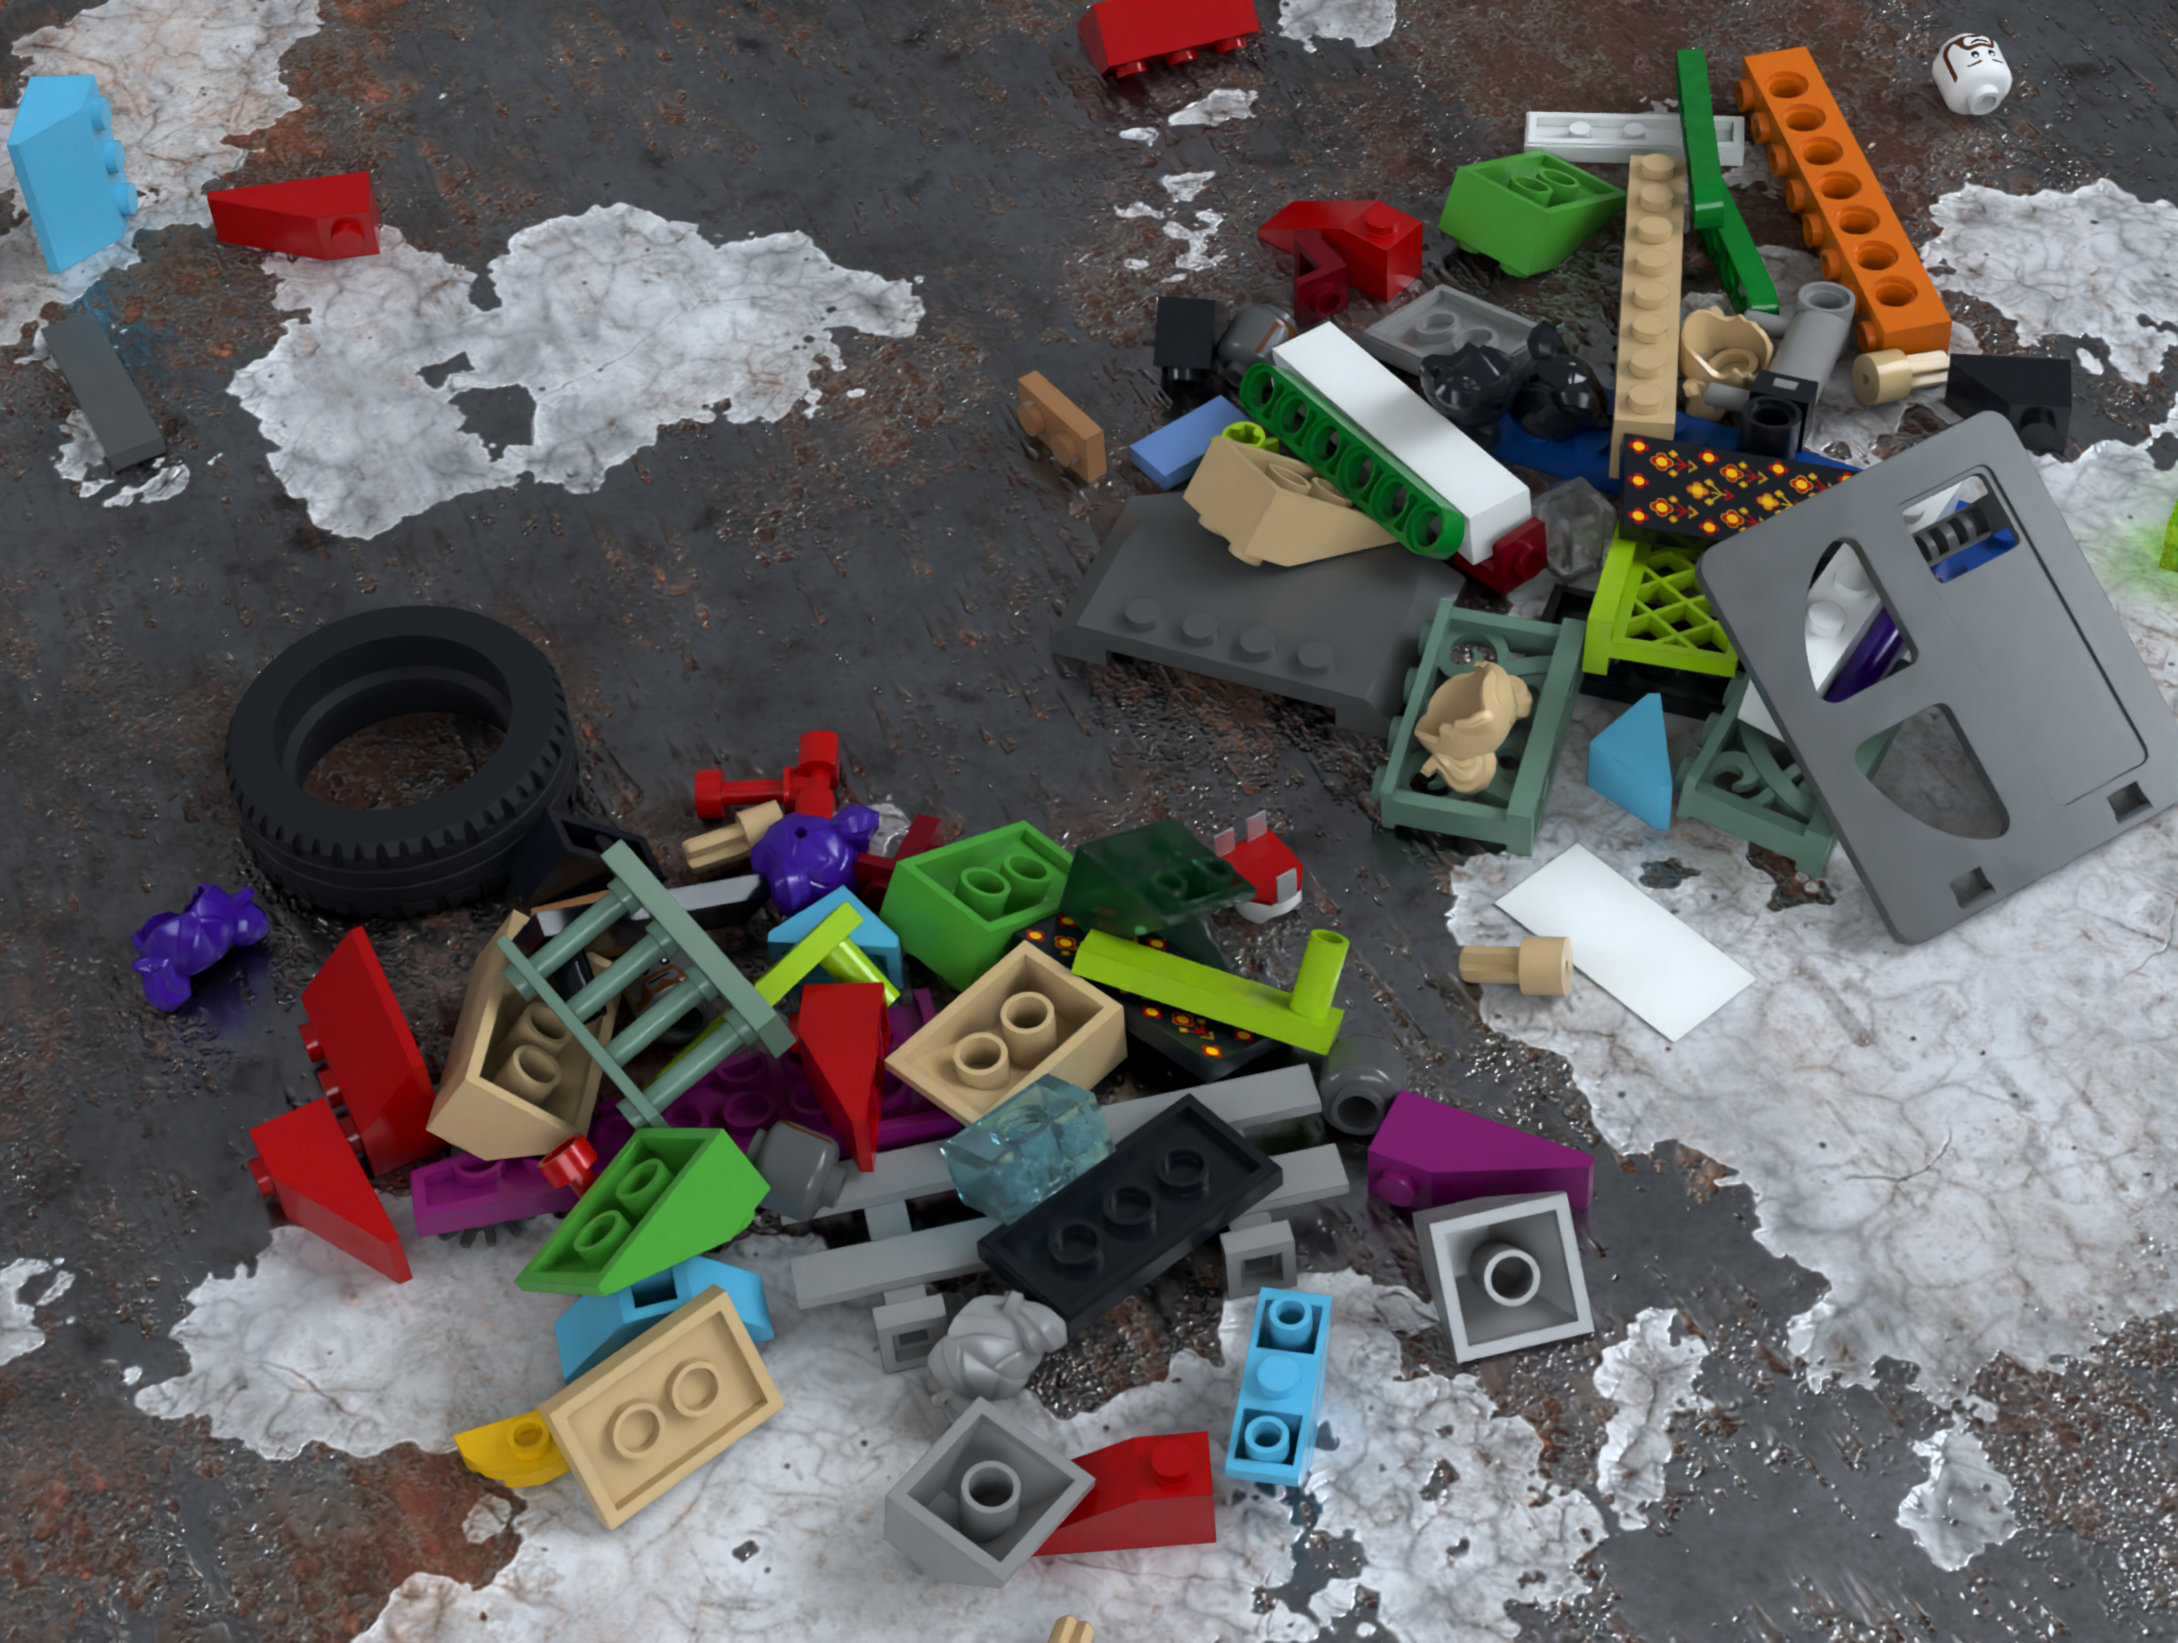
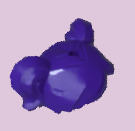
M854 805L845 807L832 819L792 812L768 826L764 836L752 847L750 862L754 874L764 873L771 891L772 902L783 914L782 923L842 885L853 894L856 893V875L853 863L859 852L868 853L870 850L869 843L879 829L878 812L866 806Z
M201 883L198 886V890L193 892L192 899L184 906L181 914L166 911L152 915L145 921L139 931L130 936L140 956L132 961L131 969L142 974L144 996L152 1005L160 1011L174 1012L191 995L189 976L208 970L214 962L219 961L227 954L230 945H253L269 934L266 913L260 906L250 901L255 894L251 887L245 886L240 891L228 895L216 884L211 886Z

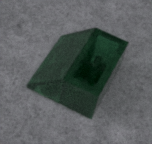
M1169 818L1077 845L1058 909L1087 934L1091 929H1095L1127 939L1254 900L1258 889L1235 871L1231 863L1218 857L1196 839L1187 827Z

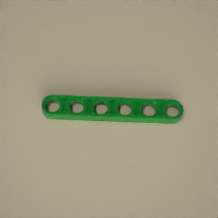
M1704 48L1676 50V89L1684 156L1686 158L1694 230L1723 229V182Z
M1264 362L1256 363L1248 369L1243 376L1239 392L1241 405L1246 412L1411 552L1436 560L1448 559L1456 553L1464 538L1465 524L1463 516L1453 505L1292 372ZM1273 378V393L1270 400L1263 405V389L1266 382ZM1305 404L1306 417L1304 423L1295 432L1294 417L1299 407ZM1337 431L1339 436L1337 450L1330 459H1327L1326 445L1330 436ZM1371 459L1372 474L1367 484L1361 488L1359 483L1361 467L1365 461ZM1405 487L1407 494L1405 506L1400 514L1395 516L1392 509L1394 497L1399 489ZM1439 515L1442 523L1441 532L1435 543L1429 545L1427 530L1431 521Z

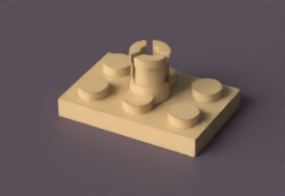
M713 1284L543 1402L537 1409L599 1523L612 1531L786 1405L727 1291Z

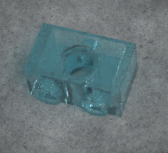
M1048 1073L939 1146L962 1203L1008 1226L1116 1151L1095 1094Z

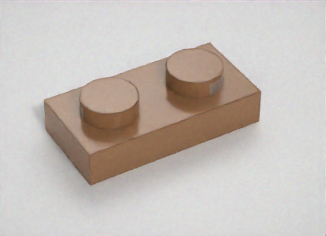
M1037 370L1017 379L1020 405L1017 406L1016 411L1018 420L1025 432L1032 437L1037 436L1052 450L1055 458L1062 466H1070L1087 483L1106 474L1104 430Z

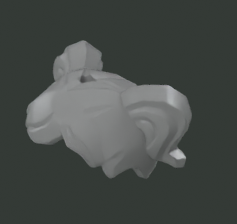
M1007 1290L1003 1296L982 1295L972 1299L955 1316L949 1326L947 1335L936 1342L928 1355L927 1364L943 1388L931 1397L933 1407L944 1409L951 1424H953L981 1396L1010 1417V1407L1007 1399L1026 1384L1030 1374L1037 1368L1045 1352L1052 1353L1066 1345L1067 1325L1065 1321L1048 1306L1033 1301L1024 1300L1023 1293L1013 1290Z

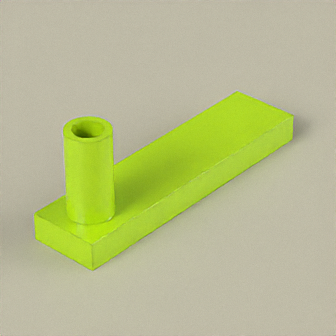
M847 901L826 915L752 984L772 1007L819 963L837 984L884 982L888 1007L901 994L848 937L864 919ZM728 1007L641 1089L644 1091L722 1026L726 1022L722 1016L731 1008Z
M1095 929L1090 930L1078 947L1071 973L1327 1056L1338 1036L1345 1013L1344 1010L1332 1007L1331 1004L1350 942L1346 937L1333 931L1324 929L1312 930L1292 993Z

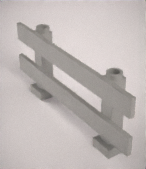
M1306 1063L1216 1083H1205L1192 1088L1020 1123L985 1139L976 1133L901 1149L876 1153L874 1172H860L853 1159L839 1161L838 1166L849 1170L839 1200L834 1209L821 1205L817 1214L812 1219L863 1209L870 1241L789 1258L798 1308L803 1310L882 1293L884 1306L872 1308L884 1374L928 1365L929 1353L936 1342L947 1335L949 1326L942 1293L927 1296L924 1284L991 1270L978 1256L977 1241L1023 1209L912 1232L905 1199L1094 1160L1188 1093L1193 1095L1243 1137L1242 1128L1322 1112L1321 1100L1309 1065ZM1335 1143L1269 1157L1282 1168L1283 1185L1224 1227L1225 1233L1219 1234L1222 1275L1229 1300L1259 1294L1261 1287L1283 1289L1297 1286L1295 1240L1289 1221L1287 1219L1272 1223L1268 1210L1350 1193L1349 1182ZM780 1214L782 1225L800 1222Z

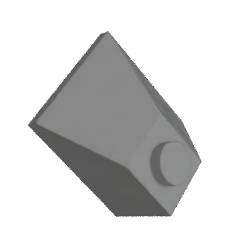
M1553 1191L1478 1197L1412 1213L1426 1283L1456 1363L1595 1331L1567 1192Z
M979 1396L885 1495L884 1540L941 1582L1002 1589L1094 1488L1096 1478L986 1399Z

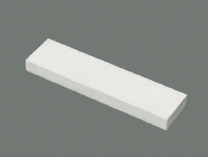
M1530 111L1526 113L1524 153L1543 149L1566 162L1630 163V155L1646 156L1653 153L1666 154L1672 158H1685L1680 115ZM1713 116L1720 166H1743L1744 117Z

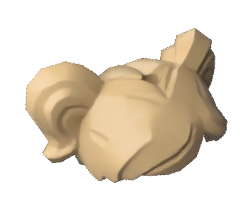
M1712 306L1708 310L1698 309L1690 313L1682 322V328L1679 333L1678 366L1685 380L1682 390L1687 399L1685 404L1686 414L1716 423L1723 417L1726 409L1708 406L1704 403L1707 385L1713 382L1750 391L1760 369L1768 370L1774 358V347L1767 333L1755 321L1746 320L1741 314L1724 316L1723 311L1718 306Z
M1485 660L1483 662H1475L1473 667L1476 671L1459 674L1446 680L1434 693L1428 704L1427 714L1420 718L1414 729V735L1431 753V756L1425 762L1420 772L1427 777L1437 772L1442 776L1447 785L1457 793L1474 795L1489 786L1496 771L1497 760L1494 752L1504 742L1509 730L1513 727V723L1531 714L1533 700L1525 682L1517 676L1507 675L1504 668Z

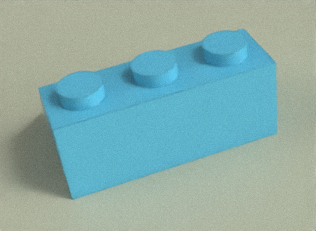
M95 75L31 76L7 142V148L49 273H61L123 238L130 215H135L137 212L138 197L134 183L127 182L124 172L125 155L123 145L120 140H114L110 127V103L107 97H101Z

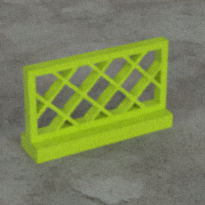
M1618 519L1587 619L1582 672L1607 675L1611 659L1615 658L1735 678L1739 657L1719 621H1714L1706 614V612L1713 610L1696 580L1695 565L1688 560L1700 556L1703 552L1619 539ZM1668 566L1676 573L1661 578L1653 570ZM1694 587L1702 595L1687 599L1679 591ZM1659 598L1667 606L1652 611L1644 603ZM1685 620L1694 628L1678 632L1670 624ZM1649 631L1658 639L1646 641L1630 637ZM1712 642L1725 653L1702 650L1696 646Z

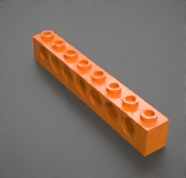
M1803 46L1743 57L1742 80H1737L1734 86L1737 108L1741 113H1747L1751 121L1754 142L1757 146L1763 145L1768 155L1770 173L1774 179H1780L1785 189V199L1791 213L1797 212L1802 222L1805 243L1809 248L1814 247L1820 258V269L1824 281L1843 285L1856 296L1852 323L1856 329L1857 344L1861 354L1897 348L1902 350L1905 355L1943 350L1948 356L1952 320L1807 47Z

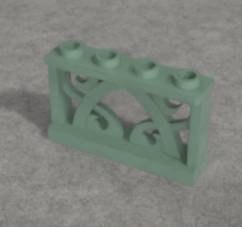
M1440 600L1434 621L1426 619L1422 625L1418 645V654L1422 656L1419 668L1410 667L1406 675L1403 703L1407 704L1404 716L1395 715L1390 725L1387 750L1392 754L1388 766L1379 764L1374 775L1371 799L1372 802L1380 803L1382 827L1395 829L1396 825L1494 842L1506 845L1507 853L1532 857L1585 673L1582 672L1587 621L1564 617L1562 625L1454 607V601ZM1460 644L1490 648L1497 658V663L1495 664L1504 668L1507 675L1517 676L1522 679L1529 691L1539 696L1532 703L1531 714L1515 722L1529 729L1530 734L1507 736L1494 752L1496 759L1502 756H1511L1518 760L1519 765L1515 769L1506 770L1500 767L1498 760L1495 774L1489 786L1475 794L1497 807L1467 802L1466 800L1470 794L1457 793L1453 790L1449 794L1439 797L1414 792L1409 785L1415 774L1421 771L1423 765L1431 756L1427 749L1420 751L1422 744L1414 735V729L1420 718L1427 714L1428 704L1436 690L1440 687L1442 679L1446 681L1459 674L1476 671L1473 667L1475 662L1484 661L1483 656L1478 651L1470 648L1472 660L1469 663L1456 664L1452 662L1450 653ZM1509 652L1530 655L1532 657L1510 660ZM1436 772L1434 773L1436 777L1428 783V790L1441 789L1447 786V783Z
M1902 659L1893 674L1908 667L1911 662ZM1736 670L1735 678H1731L1723 697L1722 705L1726 706L1722 715L1712 712L1702 729L1697 745L1702 748L1697 757L1687 754L1678 769L1673 783V790L1681 793L1676 816L1686 821L1690 817L1696 818L1795 860V870L1819 879L1839 840L1812 790L1807 785L1806 780H1803L1798 788L1795 786V782L1804 778L1797 763L1782 771L1766 745L1762 730L1737 718L1750 677L1747 672L1743 673ZM1904 721L1862 742L1858 746L1855 755L1856 763L1870 782H1872ZM1737 738L1740 752L1729 751ZM1726 771L1733 772L1741 780L1732 783L1730 791L1747 792L1758 785L1762 792L1755 797L1745 799L1716 787L1714 779L1720 773ZM1772 804H1774V805H1775L1777 808H1779L1785 815H1782V814H1780V813H1778V812H1775V811H1773V810H1771V809H1768V808H1769Z

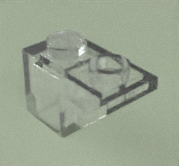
M1582 476L1549 484L1530 492L1532 517H1536L1545 523L1548 567L1546 569L1562 585L1566 586L1603 569L1616 529L1617 510Z

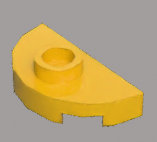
M538 1409L453 1435L457 1449L467 1468L473 1473L480 1472L485 1477L502 1480L505 1483V1487L516 1489L543 1485L570 1471Z

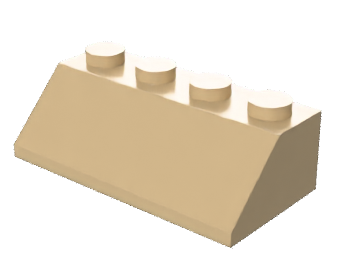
M515 909L476 959L426 1127L427 1131L485 1161L544 1155L577 1133H582L587 1138L603 1072L602 1068L539 994L527 1002L502 973L511 964V961L495 942L505 934L512 941L531 919ZM594 952L586 953L595 977L613 963ZM550 975L545 980L557 993L552 977ZM622 991L605 1004L607 1013L602 1018L584 1025L602 1047L611 1040Z

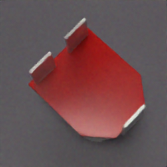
M1265 809L1246 819L1247 838L1236 844L1234 842L1233 827L1213 836L1215 855L1209 857V863L1233 888V901L1237 911L1249 921L1260 924L1273 917L1286 914L1302 901L1303 864L1267 827Z

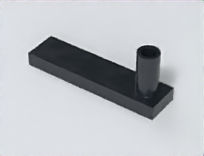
M764 873L667 889L703 931L746 924L771 898V891ZM596 902L537 912L513 938L512 942L528 959ZM642 908L633 916L627 911L551 974L558 996L564 1003L595 978L586 953L636 944L648 934L645 927L653 920ZM604 1005L583 1025L602 1018L607 1013L606 1006Z

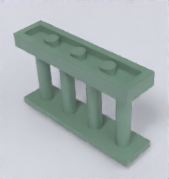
M620 839L600 855L615 875V878L607 884L610 891L528 959L506 934L495 943L511 961V964L502 973L527 1002L539 994L625 1095V1098L615 1106L635 1130L639 1127L671 1128L660 1113L743 1043L750 1047L759 1040L777 1059L797 1041L778 1013L626 843ZM642 908L653 920L645 927L648 934L564 1003L545 979L627 911L633 916ZM681 951L691 963L683 971L687 978L602 1047L583 1023L665 954L671 959ZM720 995L731 1008L722 1016L726 1022L641 1092L621 1068L704 998L710 1003Z

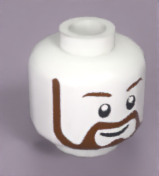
M1971 33L1957 35L1943 44L1933 62L1932 76L1947 107L1957 114L1984 115L1990 113L1999 106L2011 88L2012 74L1997 43L1988 36Z

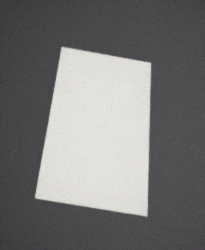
M1579 843L1572 845L1494 902L1536 936L1569 937L1572 945L1573 965L1673 1043L1677 1042L1757 980L1755 976Z

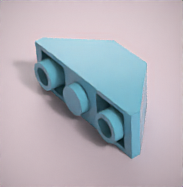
M697 1255L606 1297L582 1295L554 1323L566 1386L713 1284L727 1291L753 1343L774 1339L760 1274Z
M1267 1287L1260 1288L1224 1468L1226 1478L1299 1487L1311 1467L1323 1405L1332 1295Z

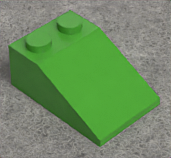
M1540 149L1458 167L1437 229L1454 237L1455 245L1462 250L1474 254H1486L1500 261L1499 267L1504 272L1520 278H1529L1533 274L1555 269L1626 206L1627 192Z
M1022 820L897 861L878 918L899 937L900 948L904 952L918 958L941 976L950 988L963 993L1010 953L1009 950L1014 932L1097 895L1109 901L1112 898L1115 887L1031 824Z
M639 1127L514 1282L522 1291L606 1297L730 1241L750 1225L755 1216V1208L771 1187L723 1128Z

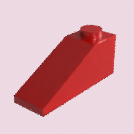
M369 171L207 192V201L219 241L324 261L380 254L379 210Z
M1379 200L1292 201L1258 228V238L1294 255L1293 237L1313 229L1329 247L1334 246L1340 252L1344 262L1348 265V283L1386 303L1422 275V222Z
M884 982L804 985L800 1012L789 1014L788 1029L797 1041L790 1047L791 1053H801L805 1080L859 1171L874 1172L887 1073L884 1060L889 1056L891 1026Z
M325 1097L248 1130L257 1157L246 1162L262 1198L275 1193L288 1219L395 1282L402 1284L413 1279L400 1238Z
M1208 1431L1133 1437L1072 1459V1462L1096 1478L1095 1486L1031 1557L1216 1543Z

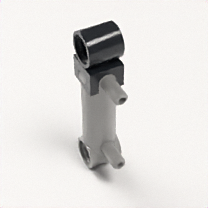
M1824 281L1811 282L1804 285L1798 291L1796 311L1793 319L1750 309L1744 311L1743 316L1746 320L1755 321L1767 333L1768 337L1782 341L1768 370L1760 369L1750 391L1713 382L1709 383L1706 387L1704 394V403L1706 405L1741 413L1736 447L1737 452L1795 461L1796 452H1802L1811 432L1814 408L1836 360L1843 357L1848 350L1856 296L1850 289L1837 283Z

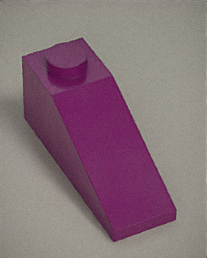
M1402 1089L1367 1150L1368 1191L1380 1195L1391 1204L1410 1206L1421 1211L1478 1197L1553 1191L1567 1192L1570 1210L1587 1209L1593 1197L1595 1157Z

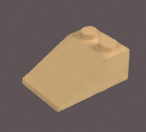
M1219 435L1214 436L1182 496L1201 514L1198 522L1203 527L1225 537L1231 543L1228 550L1235 557L1254 566H1260L1262 561L1265 560L1290 567L1399 542L1308 463Z
M1023 940L884 1060L885 1069L985 1139L1082 1098L1128 1056L1123 1006L1078 975L1071 973V970L1028 941Z

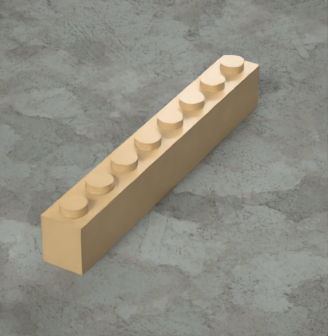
M1653 153L1646 156L1630 155L1624 219L1609 478L1619 479V447L1625 433L1663 440H1674L1686 158H1672L1661 153Z

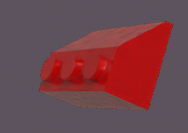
M1109 0L1093 4L1076 23L1079 35L1100 75L1116 72L1118 80L1148 72L1146 64L1166 60L1167 67L1191 63L1198 59L1196 52L1216 48L1217 55H1225L1243 50L1248 47L1246 40L1250 39L1260 30L1252 0Z
M363 925L354 928L347 933L300 996L309 1022L297 1027L311 1063L324 1059L327 1069L319 1071L317 1074L331 1110L342 1105L346 1110L347 1116L337 1119L338 1124L354 1154L364 1153L373 1176L377 1177L451 1147L446 1140L426 1130L435 1100L426 1064Z

